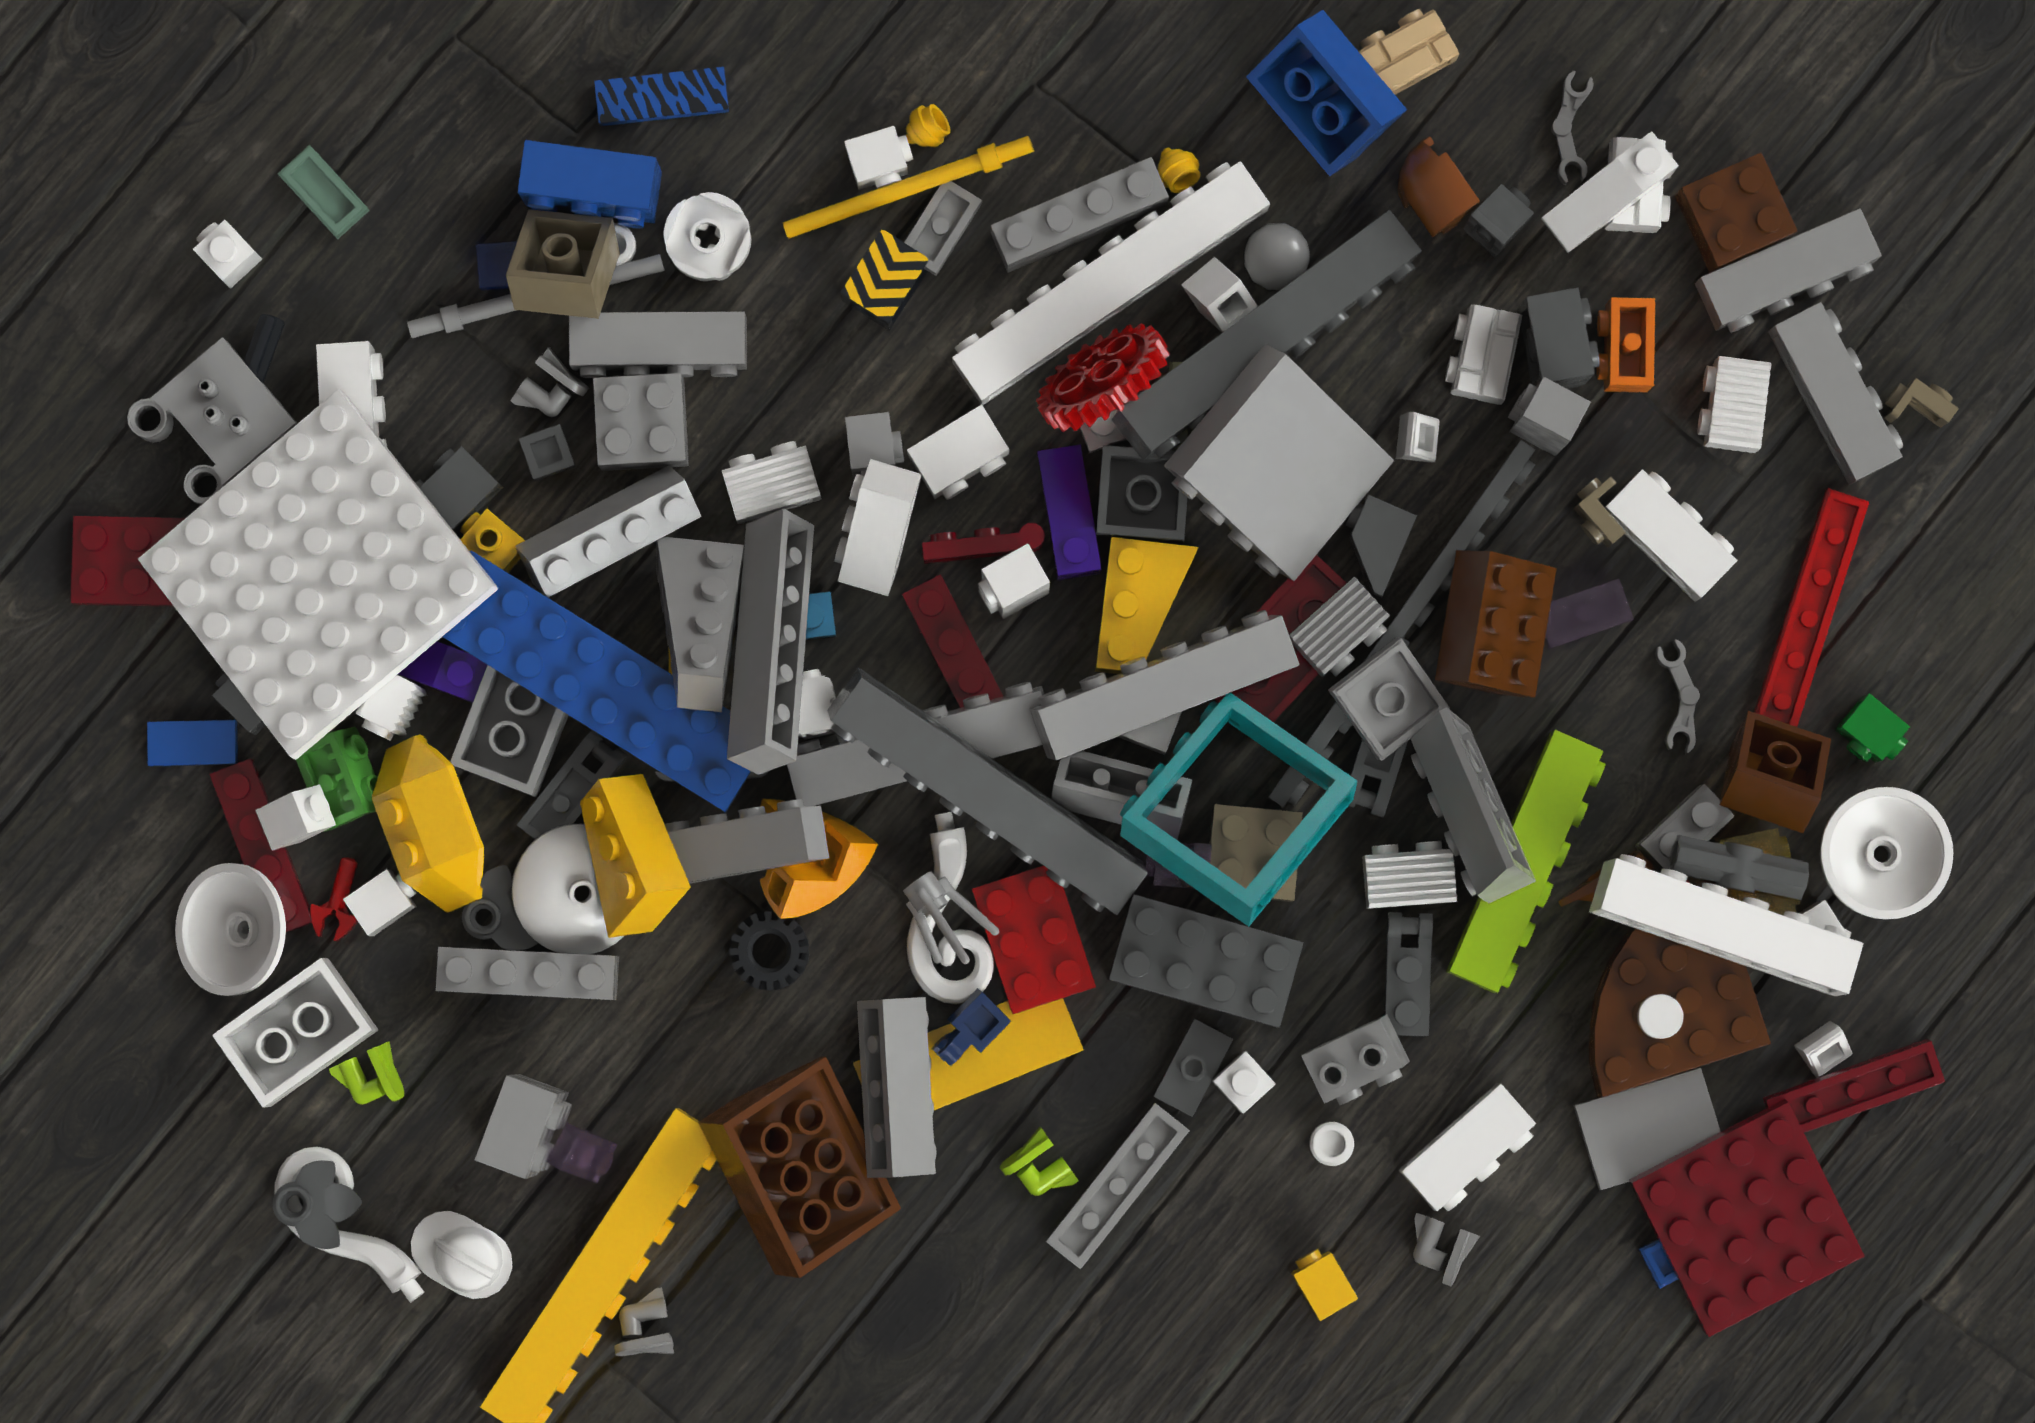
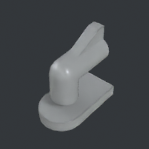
M550 347L536 360L535 364L576 394L584 396L588 391V386L568 371ZM527 377L510 401L515 405L537 408L545 415L554 417L561 412L571 398V394L559 383L548 393Z
M1416 1213L1414 1220L1417 1243L1413 1252V1258L1420 1265L1440 1271L1447 1259L1448 1253L1437 1250L1436 1246L1445 1223ZM1460 1229L1444 1273L1443 1284L1453 1285L1462 1262L1480 1236Z
M662 1287L654 1289L638 1303L626 1305L620 1310L619 1319L623 1338L641 1337L640 1322L668 1317ZM669 1333L630 1340L614 1346L616 1356H629L639 1353L674 1354L673 1339Z

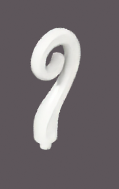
M952 812L935 815L938 832L930 834L934 857L933 874L937 880L945 876L956 890L966 866L967 843L964 827L955 829ZM945 895V899L949 902L950 898ZM913 916L907 936V957L911 972L920 987L929 996L950 1004L964 1003L977 988L983 992L988 986L994 970L993 953L983 936L972 930H953L963 948L973 953L975 966L971 974L966 978L957 981L948 980L942 977L935 969L930 951ZM932 916L926 918V921L932 932L936 923ZM943 937L939 942L938 950L942 957L940 963L947 967L953 964L955 952L946 938Z
M322 1147L303 1148L287 1157L279 1168L274 1193L283 1185L295 1182L302 1167L313 1161H333L336 1167L335 1183L343 1184L351 1189L354 1187L353 1175L346 1161L332 1150ZM294 1195L289 1199V1209L294 1213L300 1212L303 1207L298 1196ZM288 1226L299 1237L295 1226ZM338 1230L340 1246L332 1249H320L330 1254L368 1264L377 1272L392 1293L401 1289L410 1303L424 1293L415 1280L421 1274V1271L402 1250L384 1239Z

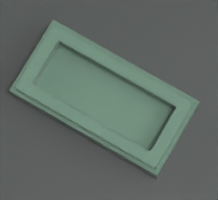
M310 145L278 173L281 179L337 239L370 211Z

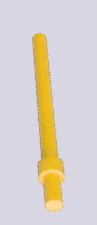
M1025 136L997 147L992 143L978 148L977 154L783 222L785 233L790 239L981 170L989 173L1003 168L1002 163L1034 152L1029 136Z

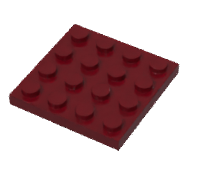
M1786 1099L1629 1179L1704 1333L1708 1337L1864 1257L1862 1249L1797 1117Z

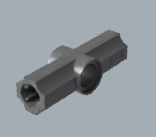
M1677 835L1669 860L1671 870L1681 872L1690 878L1716 882L1715 885L1748 893L1760 891L1802 900L1809 878V863L1802 862V860L1765 854L1763 849L1742 844L1724 842L1723 845L1682 835Z

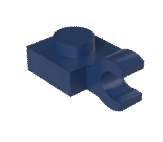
M977 988L947 1019L955 1030L941 1037L931 1049L951 1066L970 1045L981 1053L1005 1029L1011 1020Z

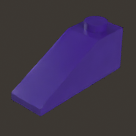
M1081 445L1037 451L1057 581L1100 574L1101 564Z
M436 641L397 675L473 703L487 664L469 653Z

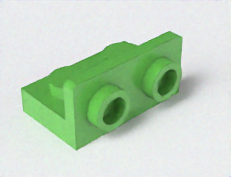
M356 727L326 734L296 759L306 787L320 785L329 803L336 825L325 831L336 829L366 814L376 812L371 798L378 777H376L369 760L367 745L359 735Z

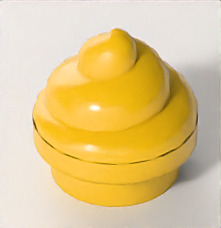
M930 104L927 107L921 105L910 113L909 123L906 126V137L909 144L935 148L944 142L945 136L950 134V126L945 115L936 105Z
M1165 148L1162 151L1157 170L1164 186L1169 188L1171 192L1180 193L1194 186L1200 178L1199 162L1193 153Z

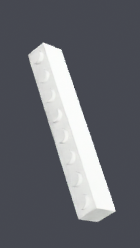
M1240 161L1230 167L1228 162L1220 165L1206 176L1209 183L1197 191L1189 187L1176 195L1170 201L1173 205L1171 209L1160 216L1156 211L1148 214L1134 225L1137 232L1123 241L1120 235L1113 238L1098 250L1102 256L1088 265L1084 260L1076 263L1063 273L1066 280L1052 290L1048 284L1041 287L1027 298L1030 305L1016 314L1010 309L991 322L994 328L992 331L981 338L975 333L955 347L958 354L952 357V363L980 404L983 406L1266 213L1270 202Z

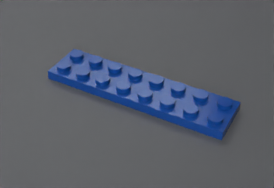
M471 550L470 553L499 589L442 637L722 811L727 812L751 773L750 770L727 759L731 711L725 707H722V712L677 708L672 674Z

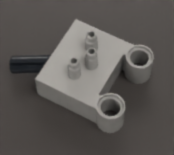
M262 314L260 316L244 360L231 344L222 337L150 399H140L129 409L127 415L128 425L135 434L145 441L154 443L166 439L173 430V417L175 416L215 463L213 467L197 465L190 469L185 476L184 490L187 496L200 506L211 497H199L197 484L201 478L205 476L215 477L217 488L213 493L214 495L298 424L264 384L285 326L284 321L269 314ZM149 410H158L161 417L158 427L152 431H143L141 427L142 416Z

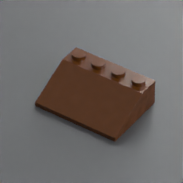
M821 1056L731 1100L698 1122L775 1275L801 1278L901 1209L887 1178H867L865 1134L826 1056Z

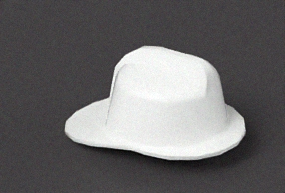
M452 1211L435 1212L425 1217L414 1230L411 1239V1252L417 1267L429 1278L448 1289L472 1299L487 1298L499 1292L507 1283L512 1270L511 1252L506 1242L491 1230L464 1215Z

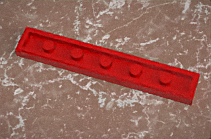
M1830 488L1825 490L1754 713L1795 727L1798 726L1869 501Z

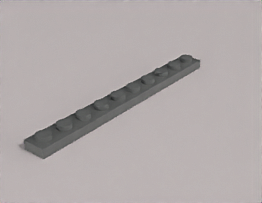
M1522 440L1516 445L1364 662L1396 637L1401 638L1406 646L1409 645L1410 642L1404 638V635L1413 623L1420 628L1431 614L1435 606L1429 600L1436 590L1440 588L1446 592L1451 585L1456 550H1476L1485 537L1479 529L1488 517L1494 521L1498 519L1510 502V499L1504 496L1510 485L1514 481L1521 486L1536 465L1529 460L1535 451L1534 448ZM1336 701L1305 744L1325 759H1328L1334 751V748L1329 746L1328 743L1337 730L1345 735L1352 725ZM1290 766L1267 800L1279 809H1282L1287 802L1295 806L1309 784L1303 781L1305 777L1303 774Z

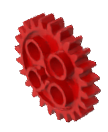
M1143 323L1135 328L1129 324L1121 333L1115 328L1106 338L1099 335L1094 344L1091 346L1083 344L1079 352L1067 356L1069 361L1066 364L1055 367L1057 374L1047 377L1045 381L1048 385L1038 391L1041 396L1036 399L1039 405L1037 408L1048 425L1050 424L1054 430L1059 427L1062 432L1070 427L1077 431L1084 423L1091 427L1099 417H1102L1105 421L1113 410L1116 409L1121 412L1124 410V405L1129 401H1137L1139 399L1137 395L1139 391L1152 387L1149 380L1160 377L1162 374L1158 369L1168 364L1165 360L1170 355L1167 350L1168 346L1152 325L1145 327Z

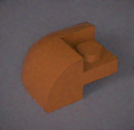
M1428 136L1421 140L1407 154L1398 175V195L1404 209L1411 205L1433 238L1440 232L1444 235L1456 227L1461 218L1477 208L1480 200L1449 155L1445 152L1438 157L1431 149V146L1435 143Z

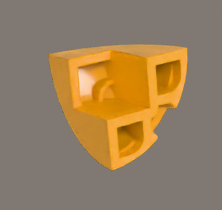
M763 798L760 807L765 806L766 813L778 811L777 803L784 801ZM822 812L829 858L766 870L765 877L760 878V884L769 905L780 919L803 916L826 906L843 894L858 879L869 864L878 843L849 823Z

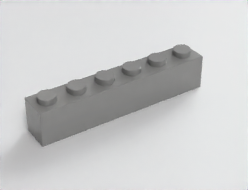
M784 508L747 523L745 532L727 759L758 775L797 760L814 525Z
M1266 610L1258 611L1241 618L1243 626L1227 631L1226 626L1211 629L1201 634L1203 641L1187 647L1185 641L1175 643L1160 650L1163 656L1148 663L1145 657L1137 658L1120 665L1122 673L1107 679L1104 673H1099L1079 682L1081 689L1065 694L1064 689H1058L1040 696L1039 701L1041 704L1029 709L1047 758L1059 760L1299 666L1300 664L1283 617L1281 615L1268 616Z
M1031 682L1008 687L1005 689L1007 696L992 700L989 699L988 693L966 698L963 700L964 707L947 711L946 705L922 710L990 758L1042 745L1029 708L1041 704L1039 697L1044 695L1042 686L1032 689ZM835 734L837 741L820 745L819 739L798 743L797 760L787 764L796 799H803L804 807L820 805L907 781L903 777L906 773L904 770L893 763L889 767H885L867 753L870 747L856 738L851 743L838 734Z

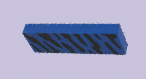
M724 67L594 81L600 126L729 112Z

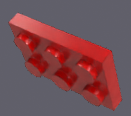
M1045 866L972 889L978 910L999 929L998 935H992L987 929L985 931L1012 1014L1096 988L1064 887L1047 876L1046 871L1048 868Z

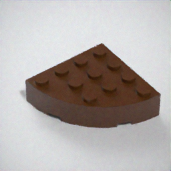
M1704 879L1692 883L1699 887H1702L1703 883L1716 884V882ZM1633 927L1624 935L1608 960L1594 994L1589 1028V1065L1596 1097L1612 1095L1771 1044L1746 966ZM1664 994L1671 996L1677 1000L1683 1010L1682 1026L1676 1034L1669 1038H1652L1646 1035L1639 1027L1637 1021L1638 1008L1646 998L1652 995Z

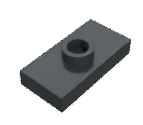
M1193 1019L1153 1097L1193 1117L1233 1039Z

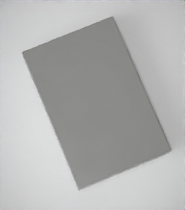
M1695 1068L1612 1095L1573 1105L1599 1190L1627 1183L1629 1179L1721 1132L1701 1068Z

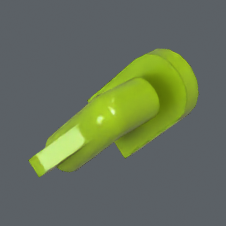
M390 1041L367 1050L378 1076L368 1082L357 1057H353L329 1069L331 1075L349 1089L352 1098L358 1104H367L384 1096L385 1093L394 1102L404 1097V1088L393 1064Z
M1041 1127L1036 1130L1022 1148L1010 1155L1000 1165L1001 1171L1006 1176L1020 1169L1017 1173L1018 1178L1028 1192L1034 1196L1042 1195L1051 1188L1070 1186L1079 1182L1062 1157L1041 1172L1031 1162L1053 1146Z

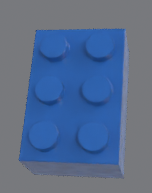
M1324 10L1298 24L1246 76L1329 176H1332L1356 160L1407 111V108Z
M525 140L518 194L525 206L532 207V210L563 211L579 215L617 218L618 225L629 228H644V222L655 223L662 171L656 157Z

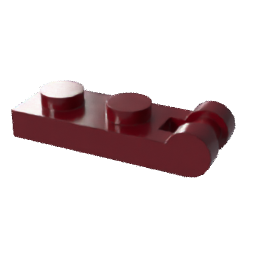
M1027 523L1021 527L1019 533L1000 534V528L993 527L974 530V537L957 539L956 532L931 534V542L922 543L924 564L1006 556L1026 544L1030 545L1034 553L1039 551L1044 544V530L1036 523Z

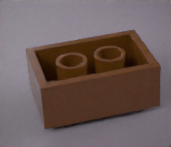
M1456 550L1435 680L1501 696L1535 698L1557 568L1492 551Z

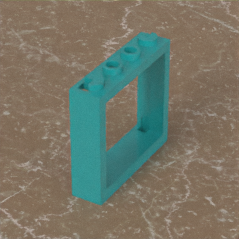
M1228 693L1219 704L1213 701L1208 705L1200 717L1199 723L1201 725L1193 734L1186 732L1180 738L1173 750L1175 756L1166 766L1160 763L1153 770L1146 783L1148 787L1140 797L1133 795L1126 802L1120 812V816H1122L1120 836L1249 927L1354 800L1358 781L1232 693ZM1227 722L1326 790L1325 794L1246 889L1146 819Z

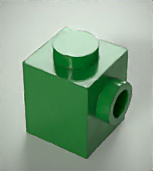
M1868 693L1857 701L1835 730L1849 741L1846 748L1854 756L1865 763L1869 759L1876 763L1883 761L1885 757L1893 760L1908 742L1903 735L1910 726L1873 695Z

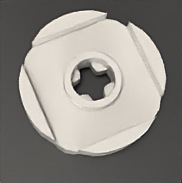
M700 193L698 196H692L687 200L684 199L672 209L664 227V240L668 256L680 272L696 280L720 281L728 278L731 273L742 266L750 251L752 239L747 218L737 203L718 193ZM709 225L716 228L715 236L720 238L719 242L716 245L710 244L708 248L700 247L701 240L696 237L697 231H706Z

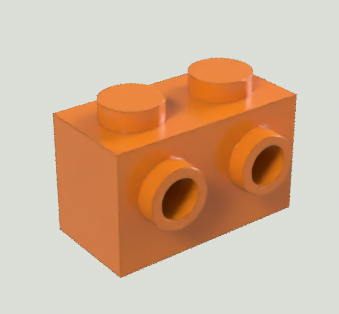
M1611 297L1605 304V310H1599L1597 316L1598 337H1604V354H1599L1600 365L1596 367L1597 380H1604V392H1648L1654 386L1655 298Z

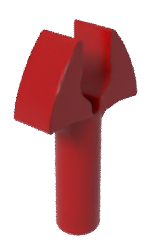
M344 857L340 860L329 901L322 906L311 904V920L318 937H322L325 920L335 910L336 917L339 920V927L336 930L334 941H339L345 937L358 922L354 915H350L343 900L350 893L358 865L352 858Z

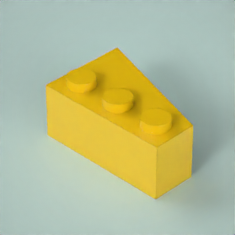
M1111 537L1095 672L1119 674L1122 673L1120 665L1141 657H1145L1147 660L1199 547Z
M637 774L598 779L580 801L608 938L653 932L691 886L644 775Z

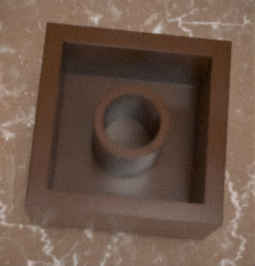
M1762 152L1683 186L1675 195L1710 273L1786 241L1798 232Z
M1747 711L1730 747L1719 805L1804 833L1821 800L1831 738Z

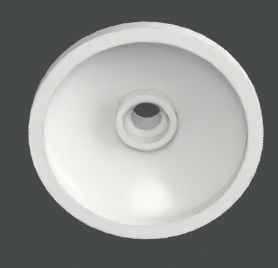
M1879 787L1862 791L1850 797L1834 811L1822 834L1820 863L1828 886L1835 896L1847 907L1871 918L1898 919L1921 911L1941 893L1952 869L1953 843L1944 819L1927 800L1904 789ZM1878 846H1883L1888 851V858L1883 863L1878 862L1874 857V850Z
M569 824L556 827L535 839L520 857L512 880L514 909L527 933L549 950L569 954H594L611 947L621 940L624 936L608 938L585 824ZM580 885H585L589 888V896L583 901H578L574 897V891Z
M236 863L215 865L198 875L182 897L175 927L178 954L185 970L193 981L201 988L213 994L224 996L242 995L253 991L263 984L279 962L285 942L286 921L281 899L268 878L253 867Z

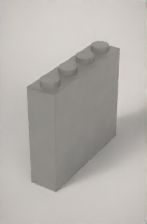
M1265 344L1166 462L1164 467L1176 477L1172 482L1176 489L1192 500L1196 496L1204 503L1200 511L1218 526L1224 522L1231 529L1227 536L1237 546L1246 552L1252 549L1259 555L1255 563L1273 578L1280 573L1295 581L1394 460L1285 353Z

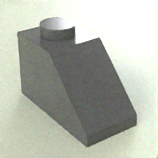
M1501 184L1471 214L1463 230L1496 258L1533 216L1534 212L1528 208L1531 202L1517 188L1511 187L1508 190Z
M1368 495L1364 504L1359 503L1350 513L1345 526L1352 528L1348 540L1372 597L1380 599L1384 594L1417 515Z

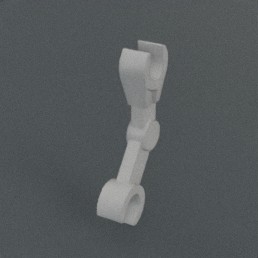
M1576 71L1569 73L1564 81L1561 109L1551 126L1561 158V163L1557 169V176L1563 185H1566L1568 182L1565 166L1569 164L1576 165L1579 168L1581 181L1585 179L1587 174L1585 161L1576 154L1571 133V123L1576 111L1592 91L1593 79L1592 77L1589 78L1586 89L1583 92H1576L1571 88V81Z
M1674 640L1672 643L1678 651L1676 661L1666 660L1660 646L1656 648L1655 657L1659 665L1669 669L1679 692L1680 700L1677 715L1666 734L1665 745L1668 750L1672 749L1674 735L1676 733H1683L1688 739L1685 748L1686 754L1694 748L1696 743L1693 716L1700 693L1694 687L1683 662L1686 657L1685 647L1680 641Z

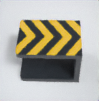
M881 230L841 290V299L844 303L890 331L928 271L924 268L928 263V258L887 231Z

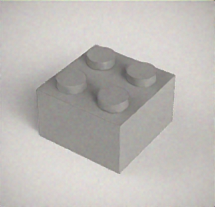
M681 373L593 378L597 463L601 471L689 466L685 383Z

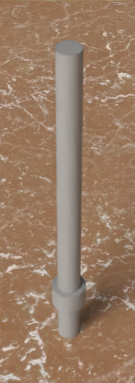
M658 254L616 266L610 285L665 271L661 255ZM511 294L460 308H458L457 304L440 308V313L407 321L411 338L441 330H446V333L464 329V324L516 310L513 307Z

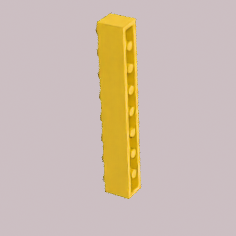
M675 1108L480 1408L503 1423H545L553 1411L547 1404L556 1390L564 1394L578 1372L571 1367L581 1353L588 1357L602 1336L595 1330L605 1316L612 1320L623 1305L626 1297L621 1295L620 1292L628 1280L631 1279L637 1283L651 1261L645 1257L646 1252L653 1242L660 1246L675 1225L674 1222L669 1220V1217L678 1204L686 1208L695 1195L699 1186L693 1181L703 1167L710 1171L717 1161L698 1120L680 1108Z

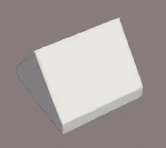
M1416 412L1400 415L1396 459L1435 462L1439 419Z
M1831 1021L1794 1045L1816 1078L1822 1076L1853 1054L1843 1030Z

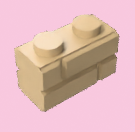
M1417 9L1397 22L1400 26L1399 29L1386 36L1383 30H1380L1360 42L1363 49L1358 52L1395 95L1452 64L1459 56L1458 49L1450 35L1446 32L1443 23L1434 9L1424 15L1420 9Z

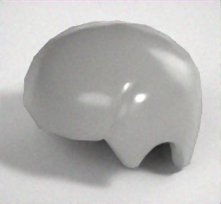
M1268 223L1253 232L1249 237L1244 252V265L1253 282L1267 290H1281L1306 272L1310 260L1308 243L1301 232L1286 223Z

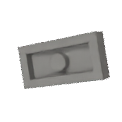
M952 181L939 186L904 242L928 258V263L924 269L935 276L941 270L982 204L980 198Z

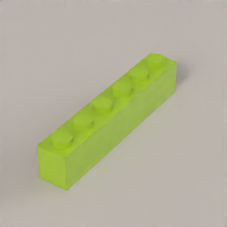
M1558 730L1550 732L1511 821L1536 882L1489 904L1478 897L1448 965L1447 973L1492 993H1498L1501 986L1509 988L1518 968V964L1512 962L1518 946L1527 947L1536 924L1530 922L1536 905L1541 908L1544 907L1553 888V884L1547 881L1554 865L1561 868L1571 844L1565 841L1571 825L1579 827L1587 810L1588 803L1582 801L1589 785L1592 787L1597 786L1606 764L1599 761L1603 750Z

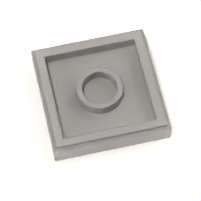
M1399 637L1393 639L1328 689L1373 755L1380 761L1410 740L1438 711L1446 707L1450 709L1404 641Z

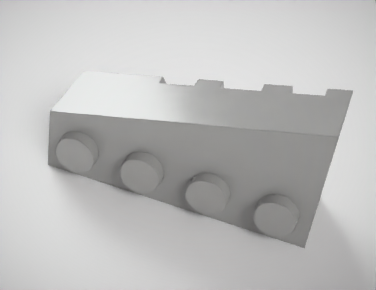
M662 537L656 540V573L660 586L662 612H664L666 638L671 657V670L677 708L722 712L740 600L744 545L673 537Z

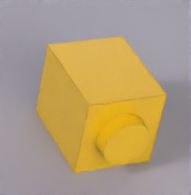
M1315 1249L1295 1261L1298 1269L1291 1272L1319 1321L1358 1299L1330 1251L1321 1255L1319 1249Z

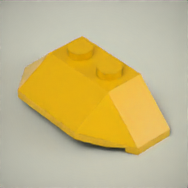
M421 734L386 749L371 799L402 881L447 913L482 899L483 888L480 886L483 875L484 846L453 764L436 748L429 745L427 739Z

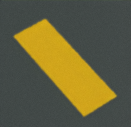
M1062 998L1016 1014H1012L1008 1001L996 1005L1011 1022L981 1053L970 1045L951 1066L946 1061H943L931 1048L941 1037L955 1030L953 1025L950 1023L928 1032V1048L931 1058V1099L934 1104V1110L1084 1051L1064 999ZM860 1060L853 1062V1065L862 1085Z

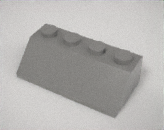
M1447 707L1438 711L1411 738L1416 753L1411 755V759L1419 776L1422 779L1427 777L1433 791L1427 794L1429 802L1438 817L1444 816L1449 831L1445 832L1444 836L1455 857L1460 855L1466 870L1461 872V876L1467 890L1472 896L1477 894L1478 897L1489 904L1536 882L1469 725Z

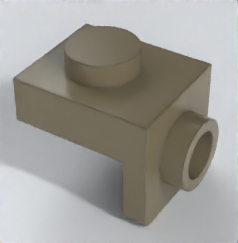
M1915 378L1907 386L1899 383L1885 402L1890 409L1884 416V419L1892 423L1909 405L1941 428L1950 422L1959 408L1951 403L1953 397L1946 390L1935 384H1931L1928 387Z
M1596 477L1577 493L1582 501L1574 510L1584 520L1581 528L1589 539L1596 545L1603 542L1608 548L1626 532L1598 501L1617 482L1610 477L1602 484Z

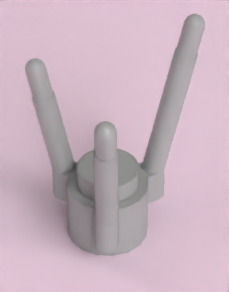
M930 871L903 890L909 899L906 906L915 917L935 963H940L942 957L926 921V918L932 916L961 962L968 964L970 961L963 946L940 912V909L948 904L944 897L945 895L992 935L999 934L998 927L957 892L945 876L937 880L933 872Z

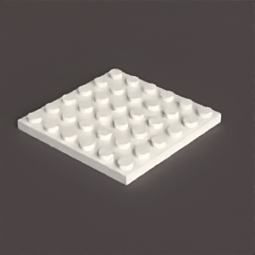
M339 389L138 558L142 566L280 745L295 760L499 589L359 411Z

